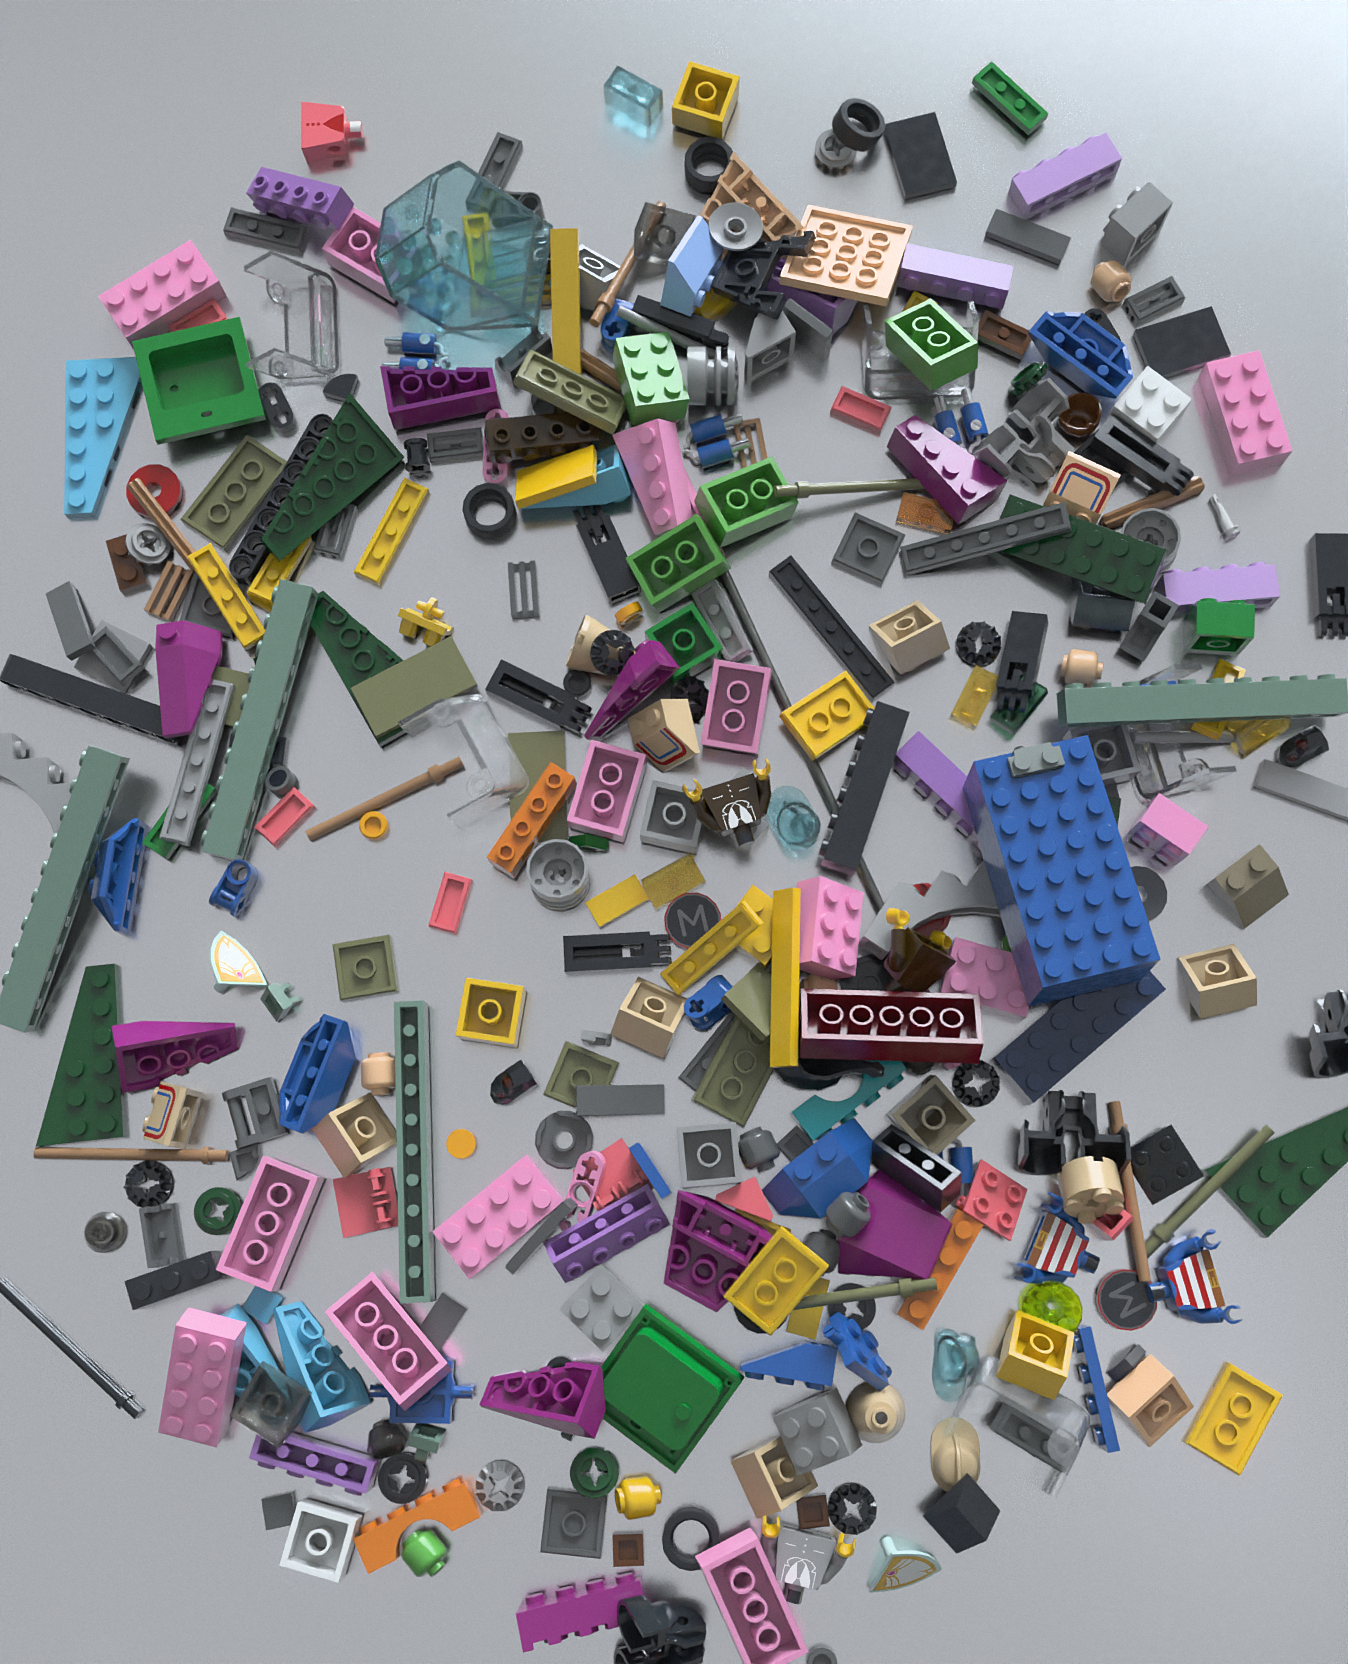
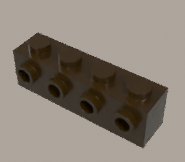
M569 412L485 420L484 434L489 462L496 461L499 464L509 463L515 459L533 461L545 456L556 458L594 445L597 451L600 442L598 427Z

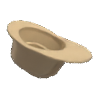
M956 1417L944 1419L937 1424L931 1438L933 1478L938 1486L947 1492L966 1473L977 1482L981 1469L978 1434L972 1424Z

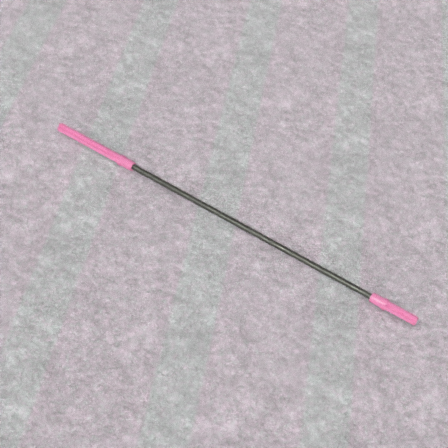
M684 468L692 515L698 514L704 520L694 502L697 493ZM728 570L720 576L762 666L772 669L770 683L783 711L792 706ZM801 747L831 814L832 812L838 813L840 807L836 802L818 760L816 759L812 762ZM861 856L857 870L878 913L884 905V901ZM944 1063L946 1069L948 1070L958 1067L962 1064Z

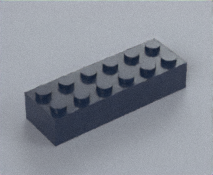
M1149 971L1142 980L1063 998L989 1061L1026 1104L1031 1105L1156 999L1166 988Z

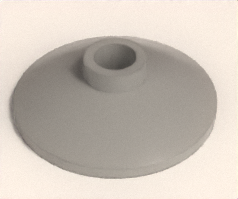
M727 203L721 205L712 213L709 219V231L712 239L719 246L731 251H743L758 243L763 232V222L759 214L750 206L742 203Z

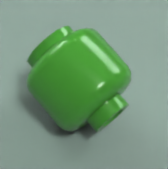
M420 1528L403 1542L402 1546L404 1549L401 1557L416 1577L429 1574L432 1578L444 1568L445 1563L442 1560L446 1557L447 1548L434 1531H423Z

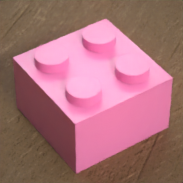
M1159 793L1145 807L1128 833L1133 836L1132 839L1138 845L1144 848L1150 847L1156 851L1157 857L1163 862L1177 865L1192 852L1209 826Z

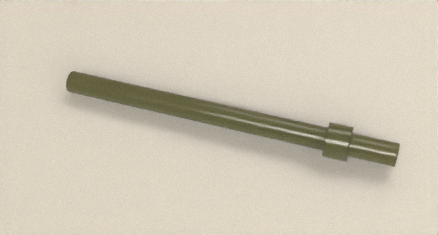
M912 478L817 484L800 481L795 482L794 485L774 486L773 492L775 497L796 496V499L808 498L809 495L925 488L918 479Z
M1265 1125L1165 1225L1161 1223L1154 1230L1155 1234L1145 1243L1147 1259L1164 1242L1168 1244L1175 1237L1173 1233L1275 1133L1268 1125Z
M936 1277L911 1281V1278L899 1279V1283L804 1296L793 1310L901 1295V1298L913 1297L914 1293L938 1290Z

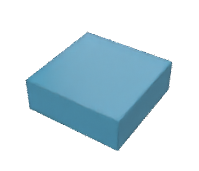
M255 1286L242 1309L261 1322L269 1324L274 1315L273 1309L279 1307L284 1297L276 1292H270Z

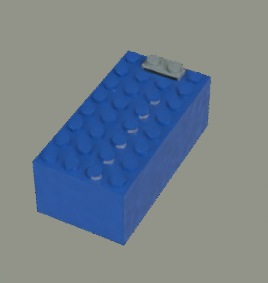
M1088 735L1055 743L1047 742L1013 750L1012 753L974 761L963 785V790L1028 1007L1142 980L1161 959Z

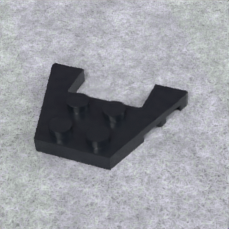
M804 231V236L793 238L788 237V234L782 235L780 240L765 242V239H760L756 245L743 251L728 250L711 284L713 292L778 320L787 302L785 294L768 292L765 289L782 255L808 257L816 240L814 231Z

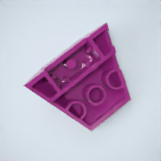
M879 1169L859 1191L870 1204L868 1207L871 1214L869 1223L856 1236L839 1238V1274H857L871 1277L886 1276L915 1280L928 1279L932 1275L953 1224L938 1210Z
M678 1190L663 1284L717 1313L729 1302L724 1298L726 1291L771 1239L772 1235L760 1224L710 1197Z

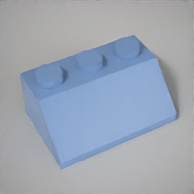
M697 216L668 261L660 304L688 316L693 314L696 307L701 308L706 291L711 292V284L723 262L721 261L723 248L712 239L709 226L703 217Z

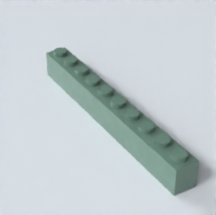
M280 579L278 587L276 586L273 589L271 597L273 603L272 610L265 617V634L263 640H259L256 647V656H258L256 665L250 669L248 675L250 686L247 694H244L241 699L240 709L242 713L240 720H237L233 727L232 736L234 741L232 748H228L225 754L224 762L227 765L224 775H221L217 782V791L219 793L216 802H213L209 809V819L211 820L208 830H204L201 837L202 852L232 861L243 860L319 595L311 586Z
M1324 674L1317 676V679L1308 680L1307 675H1296L1289 677L1290 680L1280 681L1279 676L1263 677L1262 681L1252 682V677H1241L1229 683H1224V678H1213L1206 680V683L1196 684L1195 679L1180 680L1175 685H1168L1167 680L1152 681L1148 686H1140L1139 681L1124 682L1121 687H1112L1110 682L1096 683L1094 688H1083L1082 683L1065 685L1066 689L1056 693L1059 728L1339 717L1348 713L1347 679H1335V674Z
M90 745L87 750L83 751L80 757L79 766L81 768L78 777H75L70 785V800L68 805L66 804L61 811L60 821L62 822L59 831L53 835L50 842L52 851L49 859H46L41 867L40 874L42 879L40 885L34 889L31 896V903L33 905L30 913L22 921L21 930L23 933L20 941L13 947L11 967L6 970L2 978V985L4 987L0 995L1 1025L24 1033L35 1030L130 758Z
M423 1000L394 1002L399 1287L400 1304L435 1301L428 1004Z

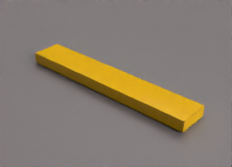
M550 229L553 361L582 375L579 229Z
M794 887L773 891L770 1067L774 1068L798 1066L801 889Z

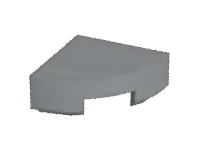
M582 1029L581 1041L583 1044L609 1046L612 1043V1035Z

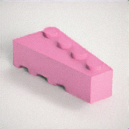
M655 419L613 434L612 436L654 534L662 536L691 518L693 515L676 423Z

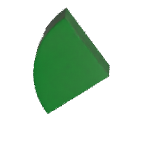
M589 834L569 836V842L577 845L580 850H582V847L594 848L595 851L608 849L609 839Z

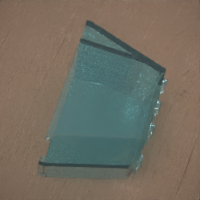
M458 160L433 172L383 208L375 261L391 298L448 332L537 327L550 249V229H553V225Z

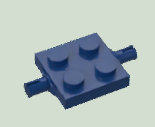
M840 1312L829 1318L831 1325H827L824 1328L823 1334H825L824 1337L831 1340L837 1346L845 1367L879 1391L889 1385L887 1378L891 1376L892 1370L879 1356L877 1351L879 1344L875 1336L870 1331L866 1332L860 1328L854 1319L849 1320Z
M446 1361L452 1371L406 1411L401 1408L384 1385L371 1384L370 1390H381V1392H369L370 1398L388 1399L390 1405L389 1423L451 1424L452 1406L455 1399H473L472 1393H462V1391L474 1392V1387L456 1386L453 1378L454 1361Z

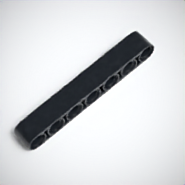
M317 414L310 420L230 560L229 571L237 583L250 587L269 556L270 552L264 545L258 551H252L256 544L262 543L261 539L268 529L266 524L274 519L282 506L279 501L283 497L288 496L297 481L292 480L293 477L298 473H302L311 458L306 457V454L311 450H315L323 438L324 434H320L319 431L324 427L329 428L333 420L329 415ZM250 567L248 573L239 575V571L242 568Z
M9 654L0 674V682L10 687L173 744H177L180 736L163 737L160 705L13 654Z

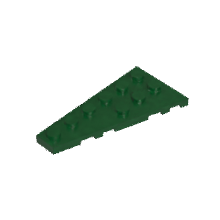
M350 393L261 539L262 544L278 562L282 561L404 459L402 453Z
M324 591L318 593L310 625L380 747L454 706L449 701L377 739L351 688L404 660L381 640L376 638L364 625L354 619Z
M115 963L85 967L36 1147L126 1138L125 1098L121 1089L112 1026L121 1024L118 965Z
M1348 1106L1265 1142L1219 1188L1264 1238H1268L1348 1162ZM1232 1157L1201 1171L1211 1179Z

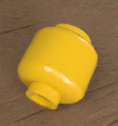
M648 1476L624 1479L620 1482L619 1488L615 1489L617 1511L619 1514L623 1513L624 1517L628 1520L654 1515L657 1504L661 1503L659 1485H654Z

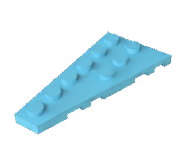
M136 357L66 360L64 515L67 518L95 517L105 489L104 483L108 471L112 469L115 461L113 459L117 446L120 447L133 410L132 403L136 392H139L142 384Z

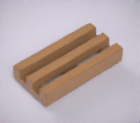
M760 418L743 420V423L733 426L736 442L742 440L740 428L744 427L746 438L750 441V448L748 450L751 465L757 463L750 426L755 425L761 460L768 458ZM744 450L738 451L742 469L747 467Z
M168 561L144 611L165 621L172 622L191 584L194 572ZM173 571H174V574H173V576H172V578H171V580H170V582H169V584H168V586H167V588H166V590H165V592H164V594H163V596H162V598H161V600H160V602H159V604H158V606H157V608H156V610H155V607H156V605H157V603H158V601H159V599H160V597H161V595H162V593H163V591H164V589H165V587H166V585H167V583H168V581H169V579H170V577H171V575H172V573H173ZM184 575V578L166 614L162 613L168 600L171 598L174 592V588L180 576Z

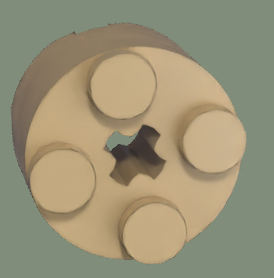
M1093 1156L1074 1159L1062 1167L1061 1174H1057L1064 1211L1068 1215L1078 1218L1079 1223L1089 1224L1094 1222L1096 1218L1102 1217V1214L1115 1215L1124 1210V1195L1117 1165L1109 1158L1102 1157L1103 1162L1094 1161Z

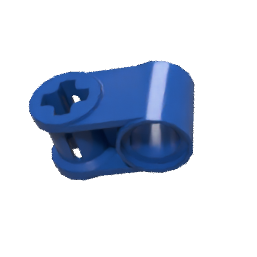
M615 298L616 302L612 310L604 316L600 332L602 335L601 344L606 352L613 353L616 338L628 337L633 323L616 316L620 305L632 311L634 305L632 302Z
M241 859L230 862L219 883L212 891L209 904L212 906L218 905L230 911L231 916L237 917L243 910L247 898L257 882L258 871L256 868ZM246 867L248 872L246 878L238 881L236 876L238 870ZM225 897L231 899L232 902L225 900Z
M723 975L711 978L705 986L685 1001L684 1011L687 1017L690 1018L693 1027L697 1030L703 1031L711 1028L718 1020L732 1011L721 1000L733 987Z

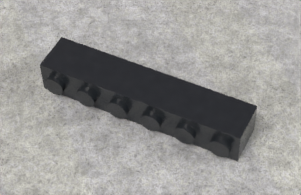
M880 701L876 702L873 709L868 708L863 724L868 725L865 735L859 734L854 750L859 751L856 761L850 760L845 776L850 777L847 787L841 786L836 802L841 803L838 813L832 812L827 826L828 829L832 830L829 840L823 839L818 855L823 856L820 865L853 876L857 871L910 713L909 711Z

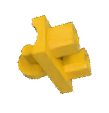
M430 598L427 604L418 601L416 609L423 611V614L410 608L406 610L400 608L398 616L402 618L399 633L415 638L419 626L427 629L423 643L429 646L444 640L446 635H451L454 627L433 619V616L442 619L445 613L437 609L438 600Z

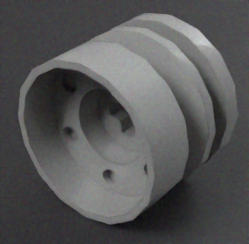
M688 347V405H706L708 393H714L716 405H721V393H727V405H734L739 389V362L735 354V347H728L727 359H721V347H716L714 359H708L706 347Z
M1149 508L1141 509L1125 521L1121 530L1122 534L1145 542L1150 540L1152 544L1168 550L1159 574L1166 571L1175 561L1181 542L1180 528L1175 518L1166 511Z
M552 839L542 842L532 851L527 860L526 872L533 895L540 904L550 909L565 910L574 907L584 899L589 890L590 876L585 856L577 845L567 840ZM559 874L561 877H564V881L559 883L558 880H555V875Z

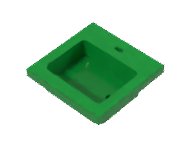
M240 317L132 341L157 445L266 420Z
M645 1303L601 1366L605 1397V1413L602 1419L676 1474L742 1383L744 1376Z

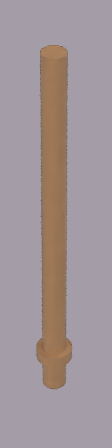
M35 1147L33 1156L34 1159L202 1161V1164H210V1162H227L228 1150H211V1147H203L202 1149Z

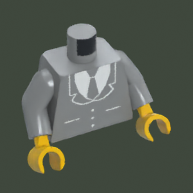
M766 1516L762 1517L761 1546L772 1571L775 1573L776 1580L786 1582L785 1600L793 1604H801L804 1587L818 1590L820 1584H827L843 1568L847 1558L854 1554L857 1540L854 1538L851 1544H845L843 1542L844 1534L840 1533L836 1546L835 1537L780 1524V1517H777L775 1524H768Z

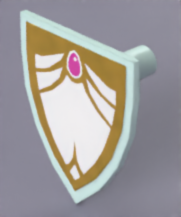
M221 930L213 940L210 948V965L216 980L214 989L219 993H223L229 985L266 987L267 984L253 957L235 939Z
M885 1537L880 1543L887 1560L870 1586L869 1593L897 1590L913 1585L942 1570L937 1560L929 1554L919 1551H897L892 1538Z

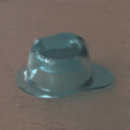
M782 786L775 789L771 793L772 796L767 811L769 821L780 841L787 849L797 852L808 849L815 843L820 832L821 823L819 816L813 810L807 797L801 790L793 786Z
M944 1329L937 1336L932 1380L938 1396L943 1401L949 1403L957 1401L963 1394L966 1378L973 1374L979 1366V1353L974 1336L958 1335L951 1329Z

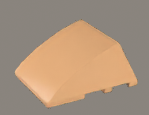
M734 151L724 174L718 179L719 183L712 197L708 198L699 215L704 218L709 226V219L712 213L721 205L727 203L748 205L762 219L763 232L760 239H765V242L780 240L781 236L786 234L789 237L805 228L754 175L751 169ZM723 248V254L721 259L722 261L724 260V257L728 251L725 248Z

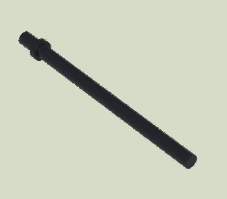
M0 1278V1293L116 1402L115 1406L119 1410L123 1408L133 1419H136L143 1412V1409L131 1399L132 1395L128 1391L126 1393L122 1391L5 1279Z

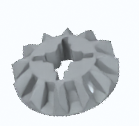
M828 129L821 133L815 143V156L818 157L820 164L827 165L829 169L833 167L842 169L847 164L851 165L857 155V151L846 147L837 139L833 129ZM833 142L838 149H841L839 156L835 155L834 151H831Z
M149 523L137 524L127 533L124 545L128 548V555H133L137 563L144 562L148 566L153 563L160 564L168 556L170 542L156 525ZM143 540L146 543L155 542L151 548V551L148 547L140 548L143 544Z
M494 1461L487 1464L480 1471L476 1479V1495L481 1505L491 1511H507L519 1502L524 1491V1480L521 1472L516 1466L507 1461ZM490 1476L497 1481H501L507 1476L509 1477L504 1486L509 1497L502 1492H498L493 1496L490 1495L494 1488L493 1480Z

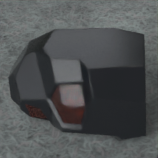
M1314 725L1286 740L1278 750L1277 760L1279 764L1290 768L1302 766L1329 750L1328 741L1322 731Z
M519 1060L495 1077L491 1083L490 1096L494 1103L504 1105L518 1100L533 1090L538 1084L525 1063Z

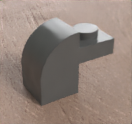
M1154 591L1119 648L1144 662L1179 605Z

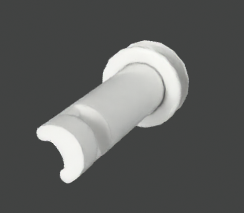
M1214 494L1210 501L1218 514L1219 523L1224 531L1221 535H1226L1224 539L1226 541L1236 537L1241 531H1236L1238 525H1233L1222 503H1218L1219 497L1217 494Z

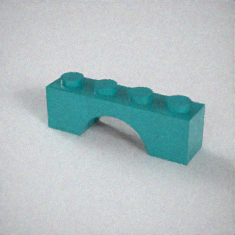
M865 1060L868 1062H880L885 1068L884 1076L872 1078L869 1075L862 1074L861 1084L853 1096L842 1101H829L814 1094L790 1114L812 1142L815 1139L819 1140L833 1130L831 1127L840 1120L844 1124L858 1115L855 1109L862 1103H865L868 1107L879 1099L881 1095L878 1091L888 1085L892 1089L905 1079L901 1075L907 1070L901 1061Z

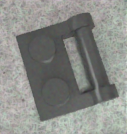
M273 1077L264 1078L222 1092L223 1100L228 1104L235 1129L237 1150L288 1134L287 1128L279 1125L281 1114ZM242 1096L246 1098L255 1134L248 1135L238 1098Z

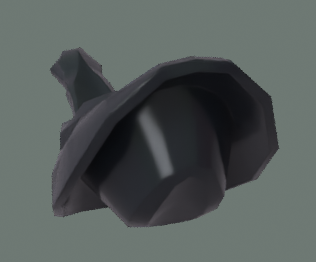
M799 1027L798 1066L775 1068L784 1081L800 1089L822 1090L837 1084L842 1075L855 1073L875 1078L884 1076L885 1070L880 1062L799 1058Z

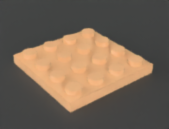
M808 205L801 221L805 228L797 232L796 237L804 236V231L812 230L815 233L816 240L808 257L788 255L780 275V285L886 307L904 257L906 244L909 243L912 235L913 226Z

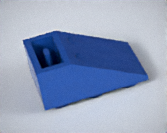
M804 1340L740 1362V1371H745V1377L764 1380V1375L775 1376L776 1383L794 1385V1381L798 1380L804 1381L806 1388L824 1391L825 1385L832 1386L838 1349L834 1345Z

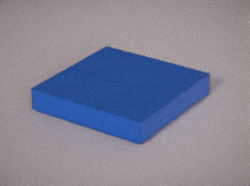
M635 1143L629 1147V1150L660 1198L665 1200L671 1196V1190L641 1144Z

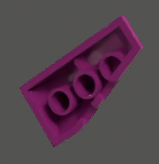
M184 620L156 625L155 651L162 734L164 738L193 733L203 708L202 699L206 689L210 688L213 682L211 676L215 666H219L222 659L223 634L221 631Z
M646 640L635 648L634 651L636 653L628 659L585 732L584 737L587 740L598 741L680 669L660 642Z
M138 1021L112 1026L122 1093L152 1088L159 1085L161 1079L176 1073L179 1076L186 1073V1068L199 1062L208 1063L238 1049L235 1023Z
M574 1361L565 1363L564 1367L552 1369L547 1366L541 1367L540 1371L525 1374L519 1371L492 1376L489 1379L479 1405L482 1408L567 1434L595 1439L605 1413L602 1368L598 1365Z

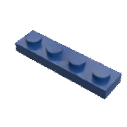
M1087 1325L1074 1327L1076 1335H1074L1073 1347L1076 1354L1080 1353L1083 1363L1082 1366H1079V1373L1082 1383L1088 1385L1090 1396L1086 1397L1087 1407L1090 1415H1095L1097 1427L1093 1428L1097 1446H1102V1449L1107 1453L1120 1451L1092 1328Z

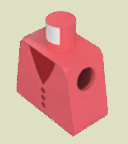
M301 102V149L306 162L346 155L348 153V139L363 138L362 122H348L344 107Z

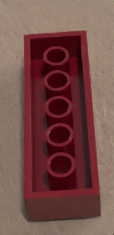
M801 988L799 1001V1058L979 1064L984 1045L979 994Z

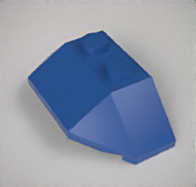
M1045 311L1028 331L1029 337L1044 361L1088 394L1116 399L1134 377L1127 346L1083 313H1053Z
M137 818L130 820L100 843V849L97 851L94 860V867L96 868L95 877L91 879L89 884V894L91 895L92 902L112 929L125 936H128L144 845L142 842L145 839L147 824Z
M323 1014L319 1018L320 1021L314 1024L301 1038L279 1092V1110L281 1114L279 1125L302 1134L318 1124L328 1113L335 1110L356 1058L348 1022Z
M853 1118L828 1132L782 1168L762 1189V1192L779 1215L822 1219L826 1216L828 1206L841 1193L850 1192L854 1194L868 1183L873 1140L858 1121Z

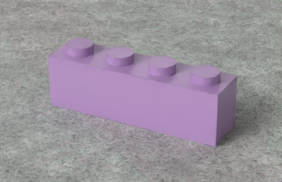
M1107 133L1098 137L1094 135L1075 148L1069 147L1065 149L1059 156L1051 160L1049 158L1042 160L1035 168L1018 172L1012 178L1008 193L1023 218H1026L1117 173L1122 157Z
M1255 562L1248 565V567H1238L1236 564H1230L1214 570H1210L1209 567H1198L1190 572L1172 569L1166 571L1157 582L1158 593L1179 605L1174 614L1189 612L1194 604L1203 598H1214L1217 602L1225 603L1231 600H1243L1246 604H1255V607L1273 605L1280 597L1276 564L1266 565L1265 562Z

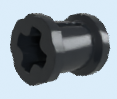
M410 438L404 441V449L407 451L406 471L410 473H423L430 469V463L426 457V448L428 447L426 439Z

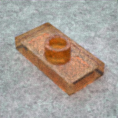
M903 492L896 521L949 534L954 519L936 500Z

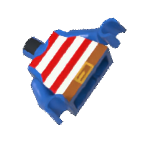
M1048 1192V1195L1052 1198L1051 1204L1048 1206L1041 1203V1207L1049 1212H1043L1023 1263H1017V1266L1023 1268L1021 1277L1014 1276V1279L1017 1281L1034 1283L1041 1286L1061 1284L1066 1281L1067 1277L1074 1278L1078 1268L1094 1274L1099 1265L1100 1257L1085 1251L1089 1238L1084 1235V1226L1078 1222V1218L1072 1217L1064 1211L1063 1199L1051 1192Z
M1208 1229L1201 1238L1196 1236L1179 1242L1164 1257V1265L1157 1268L1160 1282L1149 1284L1146 1287L1148 1297L1152 1303L1166 1300L1169 1310H1177L1182 1318L1199 1324L1222 1323L1224 1319L1230 1324H1236L1243 1320H1233L1229 1315L1231 1309H1240V1306L1230 1305L1224 1310L1220 1308L1226 1305L1209 1250L1216 1249L1221 1241L1215 1244L1207 1241V1235L1214 1234L1216 1230Z

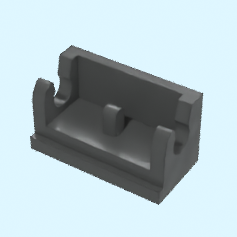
M534 324L531 327V333L504 357L498 356L495 359V368L512 385L529 350H533L545 357L553 350L550 336L546 332L541 334L537 324Z
M164 1203L159 1206L139 1208L147 1267L158 1268L185 1260L177 1203Z

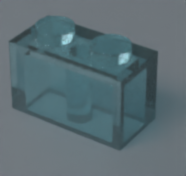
M618 65L603 85L605 104L648 128L651 127L663 109L662 89Z

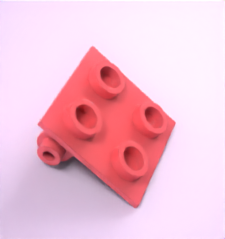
M622 1138L600 1152L606 1160V1169L596 1200L593 1202L597 1211L604 1209L646 1184L651 1189L654 1188ZM592 1157L585 1162L589 1169L586 1176L580 1175V1179H588L593 1183L595 1182V1179H589L591 1171L598 1169V1165L594 1163L595 1158ZM582 1185V1187L584 1188V1190L590 1198L589 1188L585 1185Z
M981 1159L968 1196H960L956 1205L960 1211L982 1223L983 1226L993 1230L996 1235L1011 1241L1028 1189Z
M391 1167L371 1169L368 1172L350 1175L346 1178L333 1179L343 1238L398 1226V1203Z

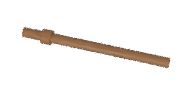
M658 201L608 289L600 295L596 302L597 308L589 320L592 326L598 327L606 313L612 310L616 302L615 297L667 207L664 202Z
M459 756L440 766L437 763L427 768V772L326 820L305 832L311 841L431 782L437 783L445 779V775L464 767Z
M1109 1102L1112 1126H1109L1110 1133L1118 1132L1123 1125L1128 1130V1125L1124 1124L1121 1102ZM1130 1161L1124 1173L1121 1174L1126 1209L1134 1218L1129 1226L1139 1282L1151 1281Z

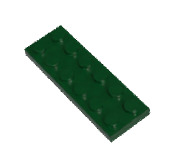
M1010 494L1000 519L1044 508L1045 506ZM1068 515L1072 529L1071 532L999 551L1145 605L1168 553V550L1071 515Z

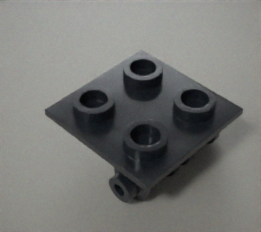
M1172 1124L1159 1129L1155 1134L1131 1147L1132 1172L1153 1205L1204 1177L1201 1169Z

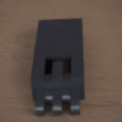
M641 295L637 296L632 308L633 312L713 350H716V347H721L722 355L728 353L729 336L727 333L715 329L714 320L696 314L688 316L661 306V302Z
M1111 413L1089 444L1090 447L1156 492L1163 487L1173 495L1179 496L1183 488L1187 486L1188 481L1194 476L1192 470L1180 463L1181 459L1113 413Z
M585 505L583 506L586 515L584 518L581 517L578 509L572 511L577 522L576 529L608 602L612 603L641 591V586L626 560L628 556L608 512L603 513L600 505H593L596 513L592 514L589 506ZM594 531L597 540L603 538L604 534L607 541L595 545L590 532Z
M1315 533L1310 539L1313 610L1314 619H1318V635L1326 636L1327 626H1329L1330 636L1337 637L1338 626H1340L1341 636L1348 637V533ZM1327 587L1336 588L1337 594L1330 596L1332 606H1327Z
M1012 611L996 684L999 694L997 710L1004 711L1005 703L1009 701V712H1015L1017 702H1021L1020 713L1027 712L1029 698L1034 697L1048 629L1047 614ZM1016 663L1018 666L1022 664L1028 665L1024 682L1019 681L1022 672L1015 669Z
M503 659L500 660L485 688L487 695L559 730L565 727L580 733L582 728L573 723V721L576 720L585 724L587 718L578 713V711L581 710L590 714L592 710L587 704L578 701L576 695ZM548 696L564 703L563 707L556 705L554 702L551 703L549 708L543 705Z
M650 931L563 936L565 974L652 970V965L671 964V957H660V953L671 952V946H659V942L671 941L670 934L650 935ZM641 944L640 949L630 948L631 957H623L622 945Z

